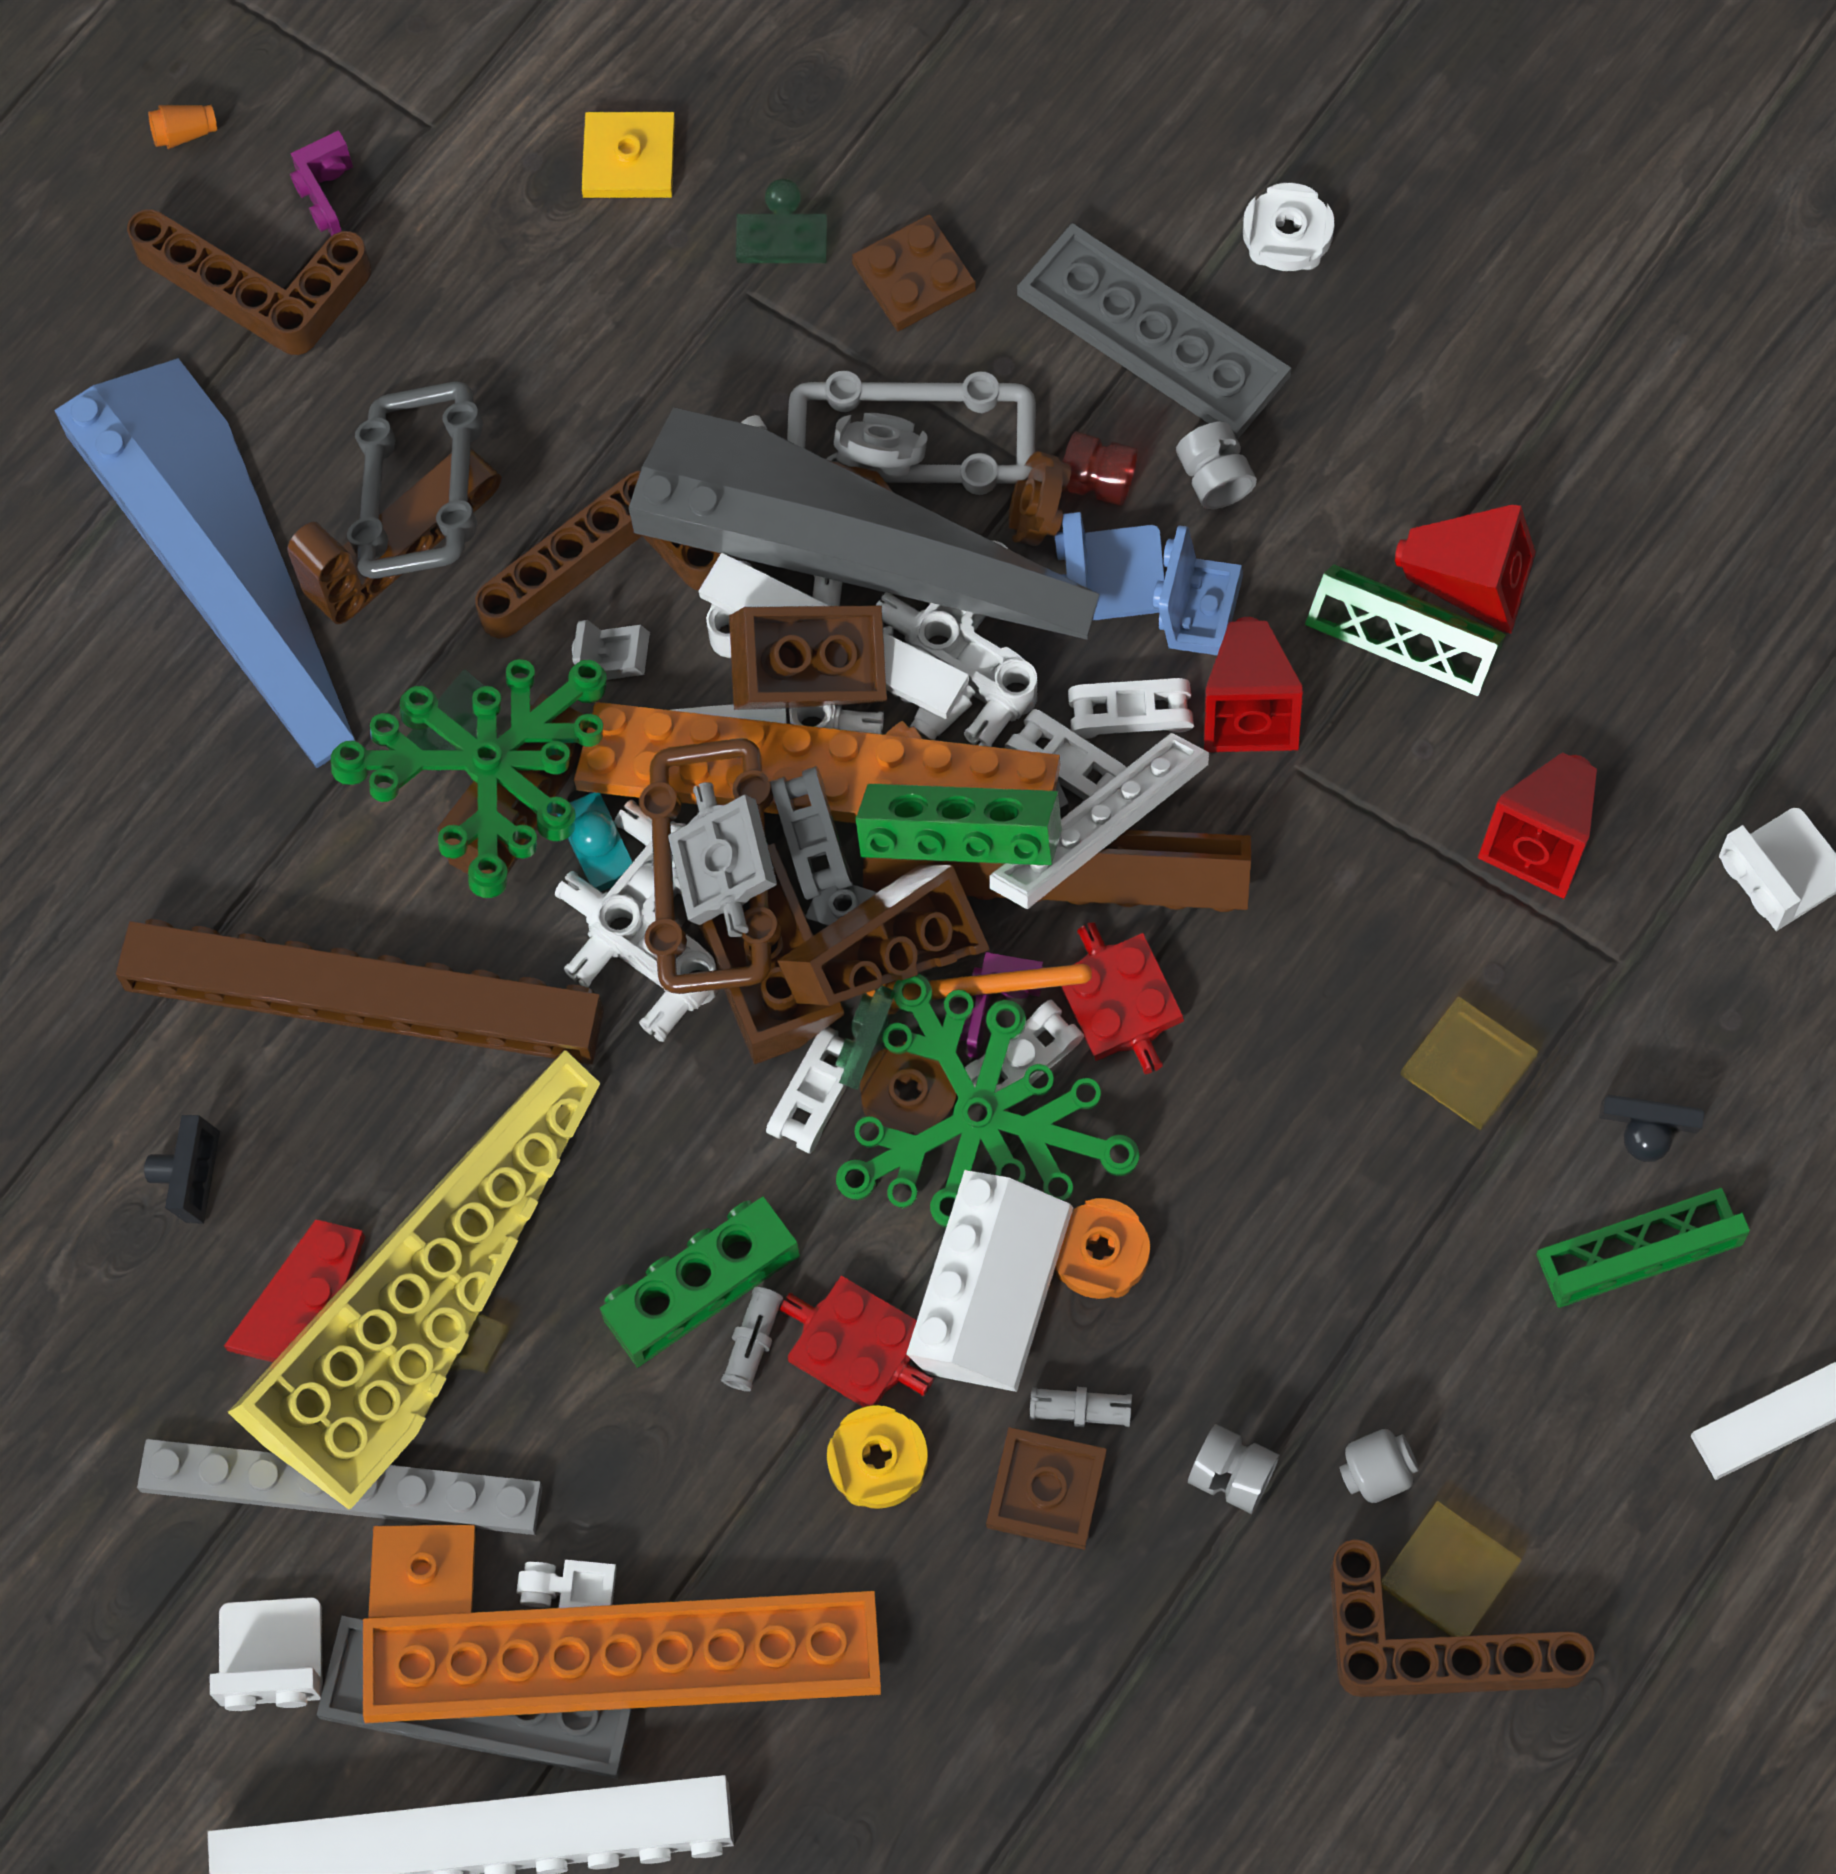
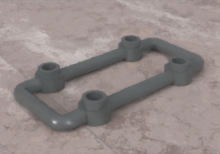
M454 381L380 396L371 404L368 420L357 428L355 438L361 451L365 454L360 519L350 526L347 538L353 551L357 554V568L363 576L377 579L450 565L463 554L465 542L474 537L478 522L471 505L467 502L471 442L477 440L482 433L483 420L477 406L473 403L472 389L466 383ZM455 400V404L448 407L443 414V423L449 435L453 438L449 503L442 506L436 515L439 528L446 538V545L441 548L378 559L386 552L389 541L388 535L379 520L383 459L393 453L396 442L395 435L389 422L386 420V416L390 412Z

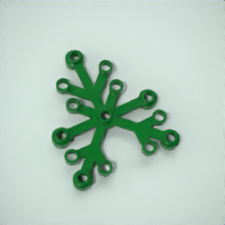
M523 659L510 662L506 668V684L511 689V728L498 739L496 736V716L501 711V694L497 689L484 686L478 688L473 693L472 709L477 716L476 739L438 708V699L433 692L423 686H414L408 689L400 699V718L407 727L415 730L432 728L457 750H422L399 731V722L395 716L381 713L374 716L370 722V736L375 744L386 746L389 750H366L365 747L356 741H344L332 751V775L342 784L354 785L364 781L369 775L370 770H376L369 779L370 794L377 801L388 802L395 799L399 789L422 770H465L471 779L478 783V811L460 826L448 825L442 828L438 835V848L443 856L455 859L463 856L468 849V845L478 838V857L469 865L468 885L471 891L479 897H496L503 893L507 887V866L497 856V838L507 845L509 853L516 858H528L537 849V834L533 828L527 825L515 826L497 811V783L501 784L537 814V830L542 837L551 841H561L570 837L575 830L576 813L574 807L564 798H549L516 770H545L550 774H561L568 769L570 764V750L564 743H579L585 747H592L601 742L603 738V722L596 715H581L576 719L575 723H550L574 702L593 703L604 696L606 692V672L593 660H582L574 665L569 672L568 682L531 712L530 689L534 685V666L529 661ZM517 673L526 674L527 677L516 678L513 675ZM483 700H490L494 703L491 705H482L480 702ZM415 703H424L423 705H415ZM381 727H389L392 729L391 731L386 733L378 731V729ZM589 727L595 729L596 731L593 733H585L582 731V729ZM524 743H547L541 751H515ZM551 755H559L562 757V759L554 761L549 759L548 757ZM352 757V758H356V759H354V760H346L345 758ZM482 758H492V760L486 761L482 760ZM387 782L390 783L391 786L388 788H380L377 786V784ZM558 813L562 814V816L555 817L550 814ZM448 839H458L461 842L456 845H450L445 841ZM517 839H527L530 841L526 845L515 843ZM483 870H493V871H495V872L490 873V874H486V873H483V872H481V871H483Z
M918 974L914 977L895 982L893 987L895 1003L902 1011L914 1015L925 1036L912 1033L902 1023H893L883 1033V1042L886 1048L894 1054L908 1052L939 1061L958 1096V1100L954 1106L953 1116L918 1135L885 1127L875 1117L860 1119L855 1126V1137L858 1142L865 1147L882 1146L890 1150L868 1162L850 1160L839 1168L836 1175V1184L846 1198L857 1201L869 1197L876 1187L877 1179L900 1167L897 1179L893 1180L888 1186L887 1195L890 1202L898 1208L912 1206L918 1196L916 1183L925 1153L960 1134L961 1137L946 1187L939 1190L933 1196L930 1203L932 1217L940 1226L945 1228L950 1216H946L941 1212V1203L947 1198L956 1199L964 1171L972 1170L980 1140H982L997 1168V1176H1001L1004 1167L1015 1165L1021 1172L1017 1181L1024 1183L1026 1178L1025 1168L1019 1160L1013 1158L999 1130L1020 1137L1044 1181V1193L1053 1196L1049 1192V1184L1054 1179H1062L1067 1183L1068 1190L1063 1196H1053L1062 1201H1067L1071 1197L1073 1183L1068 1175L1061 1173L1046 1144L1099 1159L1103 1168L1115 1176L1127 1175L1137 1167L1139 1149L1136 1143L1127 1136L1115 1135L1107 1140L1052 1125L1081 1108L1091 1109L1099 1103L1101 1090L1098 1083L1093 1079H1079L1074 1083L1070 1092L1026 1116L1005 1111L1032 1095L1048 1093L1054 1084L1052 1071L1045 1065L1035 1064L1027 1069L1023 1078L995 1092L1009 1043L1017 1039L1026 1027L1025 1013L1019 1004L1010 1000H1002L996 1002L989 1009L986 1022L991 1037L975 1087L956 1053L965 1020L972 1015L974 1010L972 997L963 990L950 992L944 1001L946 1017L942 1027L930 1005L933 992L929 981L924 976ZM914 983L919 985L922 991L918 999L907 1000L903 996V990L908 984ZM962 997L968 1001V1009L964 1013L955 1014L950 1010V1003L954 998ZM1002 1011L1012 1012L1015 1015L1014 1024L1008 1028L999 1026L996 1022L999 1013ZM895 1030H902L907 1034V1041L901 1047H894L889 1043V1036ZM1036 1071L1046 1073L1049 1078L1047 1085L1040 1089L1034 1088L1029 1082L1030 1076ZM1083 1085L1092 1086L1096 1091L1095 1098L1090 1102L1080 1101L1076 1095L1079 1087ZM975 1104H981L987 1109L986 1118L979 1122L971 1120L968 1115L969 1109ZM868 1123H873L879 1128L877 1138L872 1141H866L861 1137V1129ZM1115 1146H1124L1128 1149L1129 1158L1124 1163H1115L1110 1158V1152ZM853 1170H859L865 1176L863 1185L858 1188H852L846 1182L847 1175ZM900 1184H906L912 1189L910 1199L905 1202H899L893 1196L894 1189Z

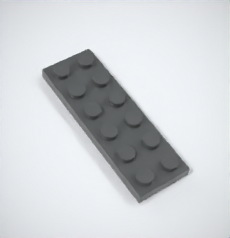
M1073 223L1017 286V296L1207 423L1227 422L1231 426L1237 440L1291 376V367Z
M341 1616L317 1716L322 1720L618 1779L634 1708L365 1723L363 1718V1620Z

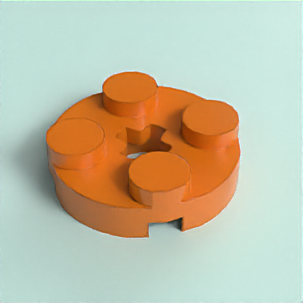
M1105 1198L1085 1201L1084 1205L1077 1206L1072 1210L1055 1266L1056 1276L1071 1290L1085 1297L1095 1299L1123 1297L1129 1292L1131 1287L1140 1281L1148 1266L1150 1256L1148 1234L1139 1221L1137 1214L1127 1205ZM1103 1237L1108 1239V1248L1114 1250V1253L1111 1256H1104L1102 1260H1097L1093 1258V1252L1086 1249L1088 1243L1097 1244L1099 1238Z

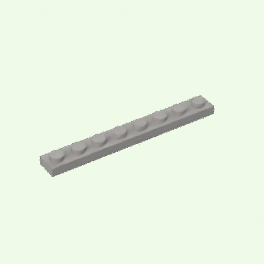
M146 1439L137 1485V1488L142 1493L437 1525H475V1529L535 1535L543 1487L540 1481L390 1465L351 1509H347L272 1452Z

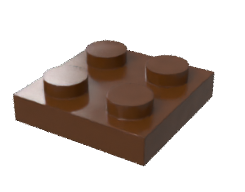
M930 214L852 254L854 267L897 332L976 291L974 279Z
M1008 1427L986 1528L1085 1550L1107 1449Z

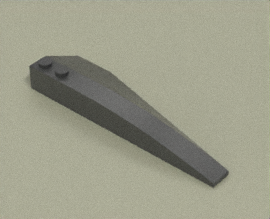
M674 407L642 466L629 505L632 526L636 534L1086 640L1088 639L1099 601L1098 593L763 428Z

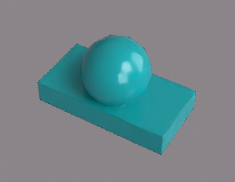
M593 792L570 802L575 809L576 818L575 830L568 837V840L588 883L602 892L613 887L633 862L601 794Z

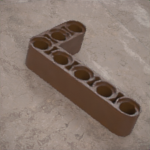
M153 209L139 211L130 218L127 225V232L138 260L145 266L290 355H301L312 349L371 276V265L364 242L360 236L350 231H341L331 236L285 290ZM158 236L153 240L145 241L149 237ZM193 258L186 263H180L183 259ZM355 258L351 262L341 263L344 259ZM228 280L224 284L215 285L218 281ZM319 291H328L324 295L313 296ZM264 301V303L258 307H250L252 304L256 302ZM301 324L297 328L286 329L289 325Z
M471 448L467 502L471 505L473 512H475L496 493L502 482V477ZM452 453L379 515V520L388 535L389 541L386 552L378 559L430 550L445 538L436 521V515L442 506L449 503ZM310 522L301 527L293 535L287 547L303 593L335 624H343L353 618L402 575L377 579L363 576L358 571L356 563L357 554L353 551L349 541L342 546L318 522Z
M635 471L485 583L477 592L475 598L476 608L481 625L487 634L499 639L508 638L642 536L683 581L695 590L701 588L721 553L634 533L629 505L641 472ZM605 523L617 524L614 529L609 531L598 529ZM571 550L581 552L575 558L567 559L562 557L564 553ZM700 558L712 560L706 566L698 567L692 565L695 560ZM533 578L545 579L538 586L525 585ZM499 605L509 607L501 614L489 613L492 608Z
M1354 1539L1344 1542L1334 1554L1330 1577L1337 1672L1340 1684L1345 1691L1353 1696L1373 1697L1569 1688L1581 1683L1594 1663L1595 1653L1592 1644L1586 1637L1575 1632L1386 1640L1380 1561L1376 1550L1369 1543ZM1347 1558H1359L1365 1562L1369 1572L1363 1577L1352 1578L1342 1570L1341 1563ZM1355 1607L1363 1608L1371 1615L1373 1622L1367 1628H1354L1346 1621L1345 1612ZM1561 1649H1570L1576 1652L1581 1660V1668L1574 1671L1561 1668L1556 1661L1555 1653ZM1511 1651L1521 1652L1528 1658L1530 1669L1524 1673H1514L1505 1665L1504 1655ZM1461 1653L1469 1654L1477 1661L1479 1671L1469 1676L1462 1675L1453 1667L1452 1658ZM1407 1656H1417L1425 1662L1428 1672L1423 1677H1410L1402 1670L1400 1661ZM1365 1658L1375 1666L1376 1675L1368 1680H1360L1352 1675L1348 1664L1354 1659Z

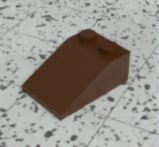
M882 606L743 607L729 615L734 710L788 709L883 702L887 700Z

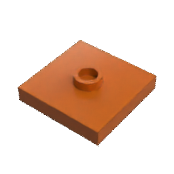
M475 1525L373 1526L368 1617L384 1618L473 1613Z

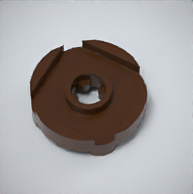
M1038 451L1033 453L1024 465L1031 467L1032 470L1027 480L1023 479L1016 482L1009 510V528L1018 531V534L1011 537L1012 540L1032 547L1039 545L1046 534L1055 536L1059 531L1063 512L1062 509L1058 508L1061 492L1067 487L1071 474L1069 464L1060 462L1057 456Z
M884 1048L872 1056L861 1075L862 1109L867 1117L877 1118L885 1127L918 1135L951 1117L954 1111L957 1094L939 1061L908 1052L894 1054L887 1048ZM911 1080L918 1082L917 1091L921 1095L917 1099L911 1098L908 1101L900 1099L901 1094L896 1089L899 1083L907 1086Z

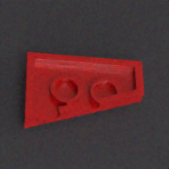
M316 1219L225 1343L224 1347L226 1350L274 1362L353 1276L365 1239L363 1231Z

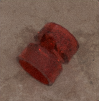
M1075 431L1069 441L1063 463H1067L1071 467L1070 479L1065 491L1085 496L1091 490L1094 491L1097 500L1122 506L1134 476L1138 449L1116 442H1111L1105 447L1102 446L1100 438Z

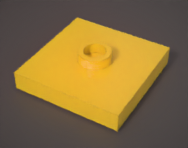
M585 112L582 170L583 198H672L675 140L674 112Z

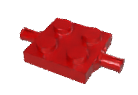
M1087 923L1088 930L1094 941H1091L1084 925L1077 930L1088 954L1081 961L1073 965H1088L1092 970V977L1087 983L1061 986L1094 1059L1098 1061L1118 1051L1134 1050L1144 1074L1152 1073V1068L1146 1055L1149 1056L1155 1071L1163 1066V1063L1160 1061L1151 1041L1162 1031L1184 1022L1176 1000L1143 933L1117 945L1106 946L1096 923Z
M842 1275L827 1298L817 1304L816 1307L796 1297L793 1293H789L786 1297L787 1301H783L780 1311L785 1312L804 1324L801 1337L788 1355V1362L862 1407L878 1405L885 1392L897 1385L898 1382L903 1383L923 1397L928 1392V1389H930L934 1378L911 1366V1358L907 1355L917 1320Z

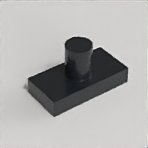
M200 1115L181 1116L175 1154L148 1155L144 1165V1174L148 1183L169 1184L165 1205L168 1211L185 1223L204 1224L220 1131Z

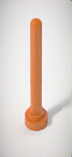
M1086 964L932 980L929 983L933 992L932 1000L945 999L950 992L955 990H963L970 996L1083 984L1091 979L1092 970ZM896 981L881 985V988L867 992L868 1005L873 1015L895 1014L898 1011L899 1007L893 997V987ZM914 983L908 984L903 990V996L907 1000H916L921 995V987Z

